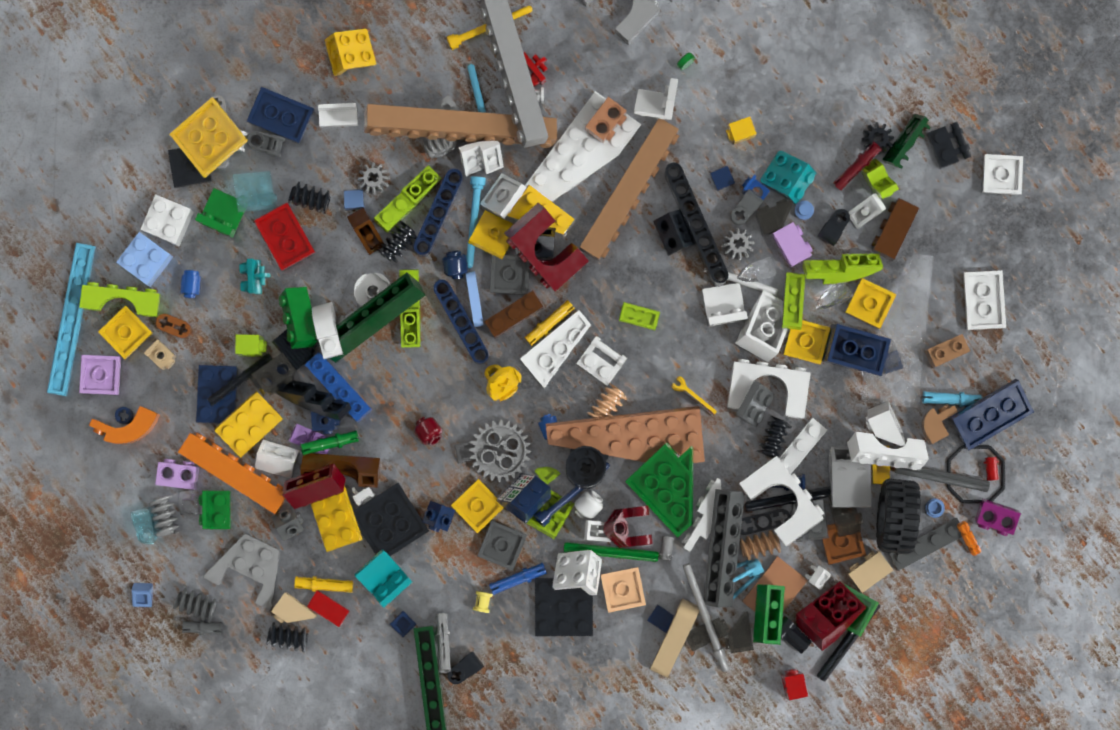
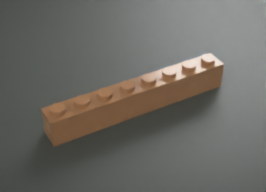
M659 118L580 245V250L598 261L601 257L605 259L610 251V248H608L610 242H615L620 234L618 229L621 225L625 226L630 218L628 216L631 209L635 210L640 200L637 198L640 193L645 194L650 186L647 183L651 176L653 178L656 176L660 169L657 167L661 160L665 161L670 153L668 151L671 144L675 145L680 137L677 134L678 128Z

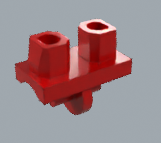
M524 52L528 69L532 73L530 76L533 86L535 87L539 83L543 85L546 82V78L538 68L543 72L548 70L544 65L547 62V58L543 57L540 59L535 54L532 57L536 62L534 64Z

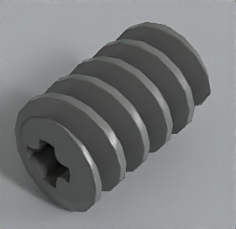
M185 587L178 594L173 609L179 606V611L183 612L186 609L187 615L194 611L193 615L195 618L201 614V620L204 621L208 617V623H210L217 605L216 599L209 603V596L202 600L201 593L194 597V590L187 594V588Z

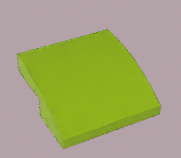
M551 490V498L538 512L540 510H547L562 496ZM569 501L551 516L550 523L545 527H542L534 516L526 524L555 539L575 503Z

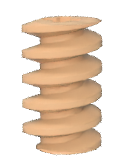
M609 383L612 389L606 387L607 395L602 393L600 395L603 401L596 400L598 407L592 406L591 409L594 413L587 412V414L591 418L613 416L611 411L617 413L618 410L615 406L622 407L623 404L620 399L627 400V397L621 390Z

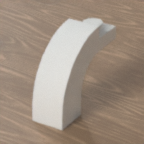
M328 302L312 307L314 327L323 359L342 355L343 352L335 323L337 322L333 303Z

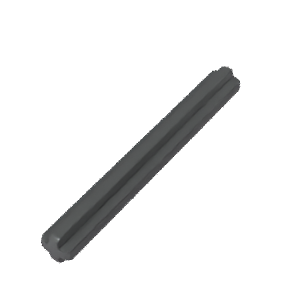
M924 467L920 470L895 468V473L983 492H988L990 482L987 480Z

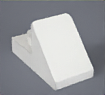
M875 193L849 211L850 219L858 229L880 215L886 207Z

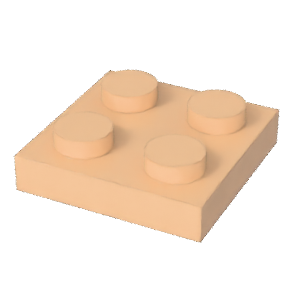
M638 567L601 574L608 613L646 605Z

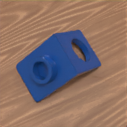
M755 174L752 178L748 177L742 184V187H744L742 194L745 195L749 189L752 190L755 187H759L763 191L761 198L764 200L770 190L756 180L757 176Z

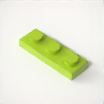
M786 272L782 328L801 330L805 274Z

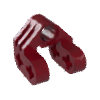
M649 506L614 509L604 525V534L619 548L653 544L652 534L627 537L629 531L628 523L625 518L649 515Z

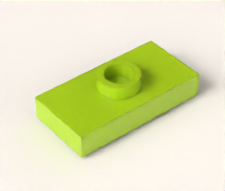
M623 302L618 321L655 331L660 312Z

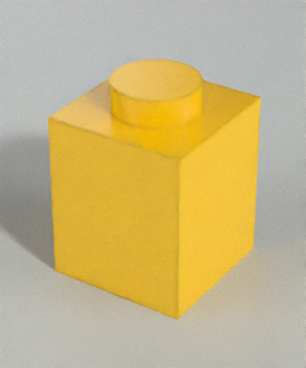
M750 116L728 124L726 134L728 140H732L734 145L756 137V131Z

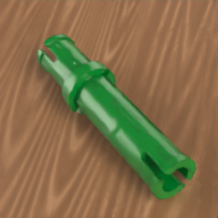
M356 430L344 434L335 433V436L301 443V453L304 456L335 447L343 448V445L359 442V438H357L358 433Z

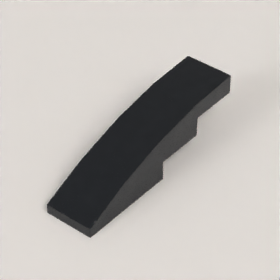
M285 379L274 390L276 394L306 410L341 421L351 410L349 402L334 400L332 393L317 391L315 384Z

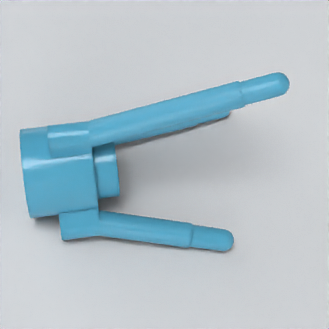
M758 559L753 561L746 560L737 564V568L746 566L744 567L745 572L733 578V582L747 575L749 578H752L734 593L733 600L756 579L761 577L760 574L764 572V569Z

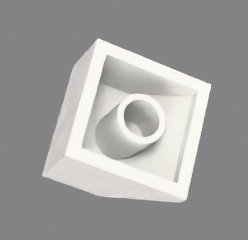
M889 401L867 410L866 425L870 432H874L876 437L894 444L905 445L904 433Z

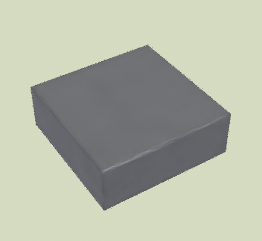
M471 441L454 445L459 464L476 460L470 459L474 452H470L469 449L475 447L470 443Z

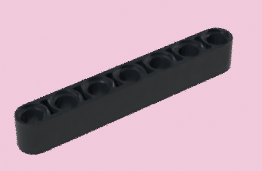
M672 162L665 169V179L678 208L682 211L711 283L718 287L723 286L729 276L727 268L681 165ZM676 169L679 174L673 177L669 175L668 171ZM678 186L685 187L686 192L684 194H679L676 191V188ZM686 203H690L693 205L694 209L692 211H686L684 209V205ZM692 221H699L701 227L698 229L692 227ZM706 238L709 244L702 246L699 243V239ZM713 255L717 261L709 263L706 257ZM717 272L722 273L724 280H716L714 274Z

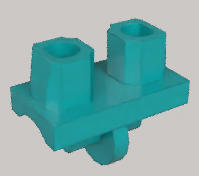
M247 259V262L239 264L240 273L247 274L248 281H241L240 290L250 294H262V286L265 285V279L271 278V274L265 273V266H261V260Z

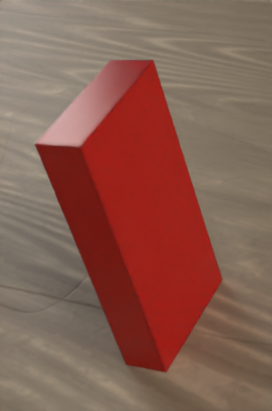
M319 590L316 591L307 605L308 608L338 627L341 626L350 610Z

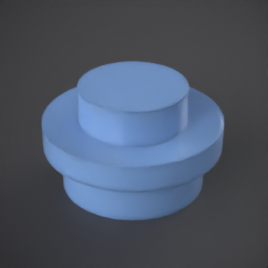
M800 201L795 206V215L799 219L807 220L812 217L814 207L810 202Z
M930 499L925 505V511L930 517L937 518L944 513L945 506L939 499Z

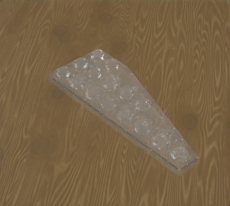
M913 255L902 283L898 288L897 295L878 333L879 336L891 339L882 376L863 372L860 402L883 404L889 401L891 406L919 408L934 256Z

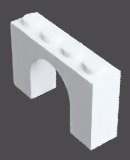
M738 359V362H733L727 408L739 410L754 380L762 376H773L779 379L786 389L784 417L804 419L811 373L806 372V368L795 367V370L787 369L786 365L776 364V367H769L766 362H757V365L749 364V360Z
M776 456L740 482L739 485L751 501L772 486L787 487L795 494L798 502L795 514L774 530L785 547H787L823 521L822 515L824 512L818 504L814 506L810 501L812 499L810 493L806 489L802 490L798 485L801 483L794 473L791 475L788 472L787 468L789 466L783 458L779 460Z

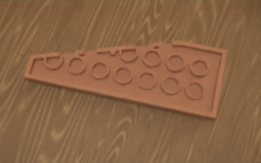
M699 406L546 424L549 445L571 449L592 446L603 455L646 462L665 443H668L679 456L692 446L694 448L693 463L705 462Z

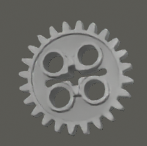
M493 420L491 427L485 423L486 429L478 428L481 434H474L473 436L477 440L470 442L475 446L469 449L470 452H474L470 459H476L472 466L480 467L477 473L485 472L483 478L487 477L488 474L491 475L490 481L497 477L498 482H500L501 478L504 477L507 482L509 475L515 479V472L522 474L520 467L527 468L524 461H530L526 454L531 453V450H527L526 447L530 446L531 443H525L524 441L528 436H521L523 429L517 431V424L510 427V421L503 425V421L500 420L499 425H496ZM491 434L498 435L499 442L497 444L489 442L488 437ZM511 439L516 440L517 448L510 450L507 447V441ZM484 445H488L497 449L500 446H503L504 451L517 454V457H512L504 453H502L501 456H498L497 451L484 448ZM486 452H490L494 456V460L490 463L483 460V455ZM503 458L511 459L512 466L510 468L502 466L501 461Z

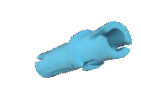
M923 391L922 397H930L922 398L923 404L958 405V407L970 406L977 402L974 400L982 399L981 395H969L964 392L954 394Z

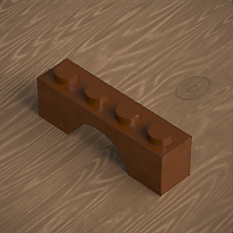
M315 453L306 454L302 457L301 475L334 463L343 475L353 478L357 482L358 487L378 488L380 458Z

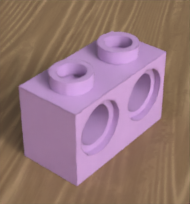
M164 459V463L158 462L155 485L197 489L199 467H195L194 462L183 461V465L175 464L176 460ZM168 467L173 472L170 478L164 476V470ZM185 470H190L192 474L191 479L188 481L183 479V472Z

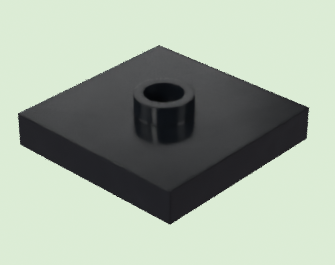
M181 148L168 150L174 188L213 182L211 173L206 178L203 177Z

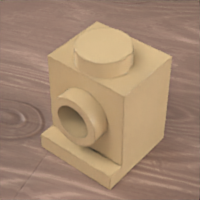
M158 339L144 352L162 370L171 368L176 362L174 359L177 356ZM160 352L164 353V357L162 359L158 358V354Z

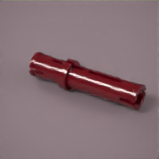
M873 141L863 153L857 155L858 158L833 184L842 191L882 151L880 146Z

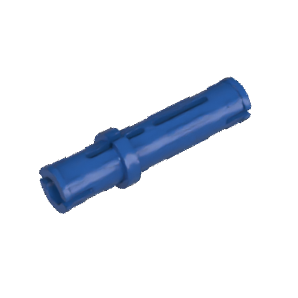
M543 562L528 569L523 568L521 572L490 583L489 586L492 589V594L495 595L524 582H532V579L547 574Z

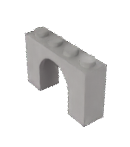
M593 0L579 1H581L586 7H588ZM632 0L633 7L631 12L615 28V33L626 44L629 45L659 14V3L656 0Z

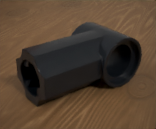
M784 615L781 639L787 641L802 654L812 641Z

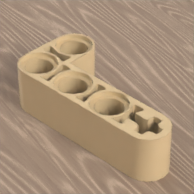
M683 598L681 599L671 625L652 662L651 671L668 678L698 615L699 609L696 604Z

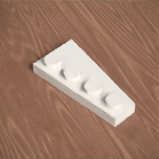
M577 310L519 359L545 388L591 324L580 310Z

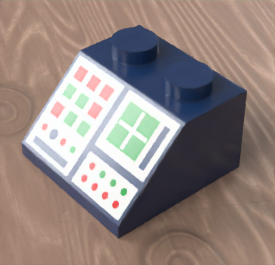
M520 474L496 501L526 524L551 498V487L537 476Z

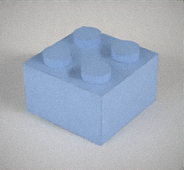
M139 232L116 263L151 287L173 256Z

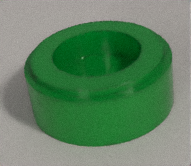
M690 52L685 54L677 62V66L681 70L686 69L694 62L695 56Z

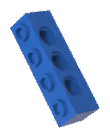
M320 352L305 364L324 387L332 393L336 400L350 403L351 410L348 413L356 422L359 423L372 411V408L328 360L323 359V355Z

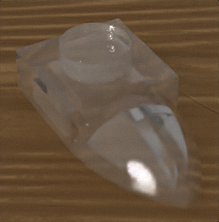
M771 257L747 265L738 274L737 279L745 282H759L776 276Z
M845 282L836 283L822 294L815 308L826 309L836 304L840 306L854 296V294Z

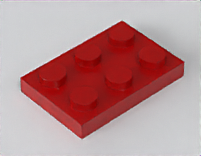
M288 202L254 220L281 271L316 253Z

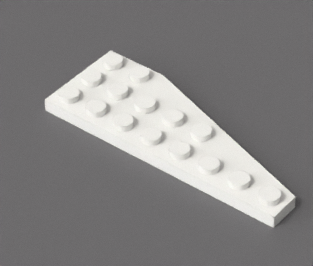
M595 91L525 186H532L551 202H554L558 197L617 158L641 127V124L626 114L627 119L622 126L617 125L613 130L616 133L610 141L606 140L604 143L600 142L585 130V126L606 100V98ZM616 110L608 112L610 118H616L619 115ZM598 125L596 130L599 133H605L607 128L605 125Z

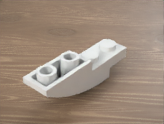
M718 478L715 481L711 479L706 487L708 493L705 497L701 496L695 505L698 507L696 511L702 514V517L696 518L692 525L694 527L691 534L687 533L682 541L685 544L683 548L689 552L700 536L707 540L711 533L715 489H721V480Z

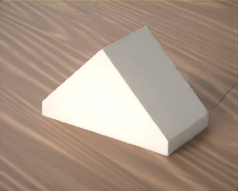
M586 520L584 540L612 542L603 531L606 522Z

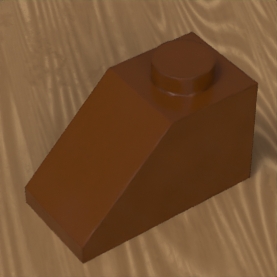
M364 208L347 216L369 255L382 248L381 244H384Z

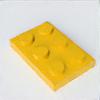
M256 390L224 419L214 431L241 458L283 418Z
M345 487L344 492L311 503L326 552L363 540Z

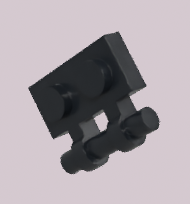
M958 122L950 124L953 130L950 133L947 132L946 126L927 133L940 169L958 163L957 155L962 153L964 160L971 157L969 144H966L963 137V129L959 127ZM955 137L959 145L956 149H954L951 139Z

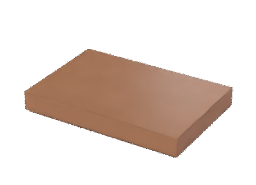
M777 556L742 602L755 612L757 584L785 586L784 612L808 580Z

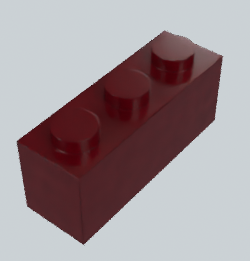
M333 463L286 480L282 495L295 510L344 492L346 478Z

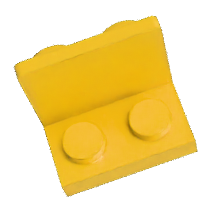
M367 29L335 32L324 40L334 76L341 75L349 69L376 65Z

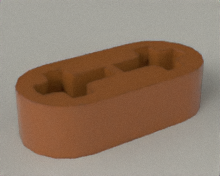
M161 314L156 319L158 329L184 339L189 337L192 332L189 323L171 315ZM167 317V321L172 323V327L165 325L162 328L163 324L160 321L161 319L165 320ZM176 325L180 327L185 325L187 332H183L180 335V331L175 329Z

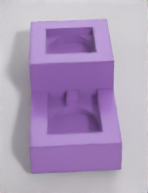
M295 424L288 441L300 446L301 443L327 438V436ZM329 449L318 451L316 453L327 454Z

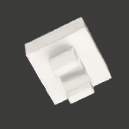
M354 487L352 488V492L355 494L353 499L359 507L376 497L370 487H363L361 492H357Z
M811 565L815 572L812 576L806 574L805 577L814 587L822 590L831 574L820 566L817 568Z

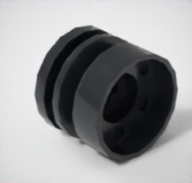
M592 446L576 448L569 454L566 460L565 472L567 478L573 486L579 489L588 490L596 487L602 482L606 473V461L603 454ZM583 464L590 466L589 473L581 472Z

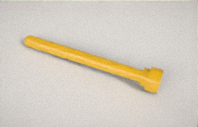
M528 5L512 12L513 20L531 13L533 8ZM481 25L460 35L451 34L446 36L451 50L459 48V45L462 44L461 42L486 32L487 25Z

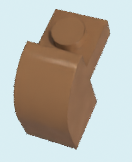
M947 404L938 409V414L932 408L924 415L921 428L929 445L949 435L942 421L958 412L955 405L949 407Z

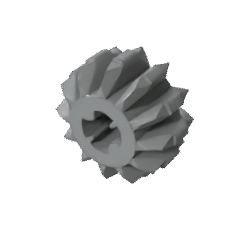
M442 138L424 140L425 151L430 158L447 155L457 147L456 141H447Z
M372 162L370 169L365 164L366 172L359 170L363 177L357 178L359 182H363L359 185L360 188L366 187L365 193L367 194L371 189L373 195H376V189L383 193L384 191L381 186L387 188L389 186L388 183L384 182L390 180V176H384L388 173V170H382V164H379L376 168L375 163ZM370 176H379V178H376L378 181L375 183L373 181L369 182L371 180Z
M739 228L735 229V234L729 230L728 234L730 237L724 236L723 239L729 243H723L722 247H729L724 253L727 255L732 252L730 259H734L735 255H737L738 260L741 261L742 254L745 258H748L749 254L747 251H754L750 246L754 245L755 241H748L753 235L745 236L746 229L742 231V234H740ZM741 240V245L743 244L744 246H740L738 249L733 242Z

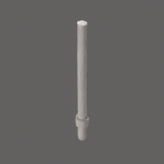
M690 563L684 564L683 569L712 643L714 657L718 659L722 672L729 670L725 658V650L719 643Z

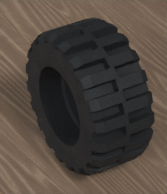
M889 478L882 483L876 523V542L881 552L910 554L915 549L921 515L920 486L915 481Z

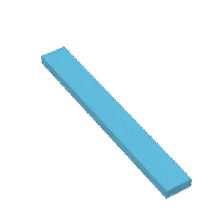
M76 243L47 393L67 396L84 311V309L79 308L82 285H87V282L90 280L96 247L92 245Z

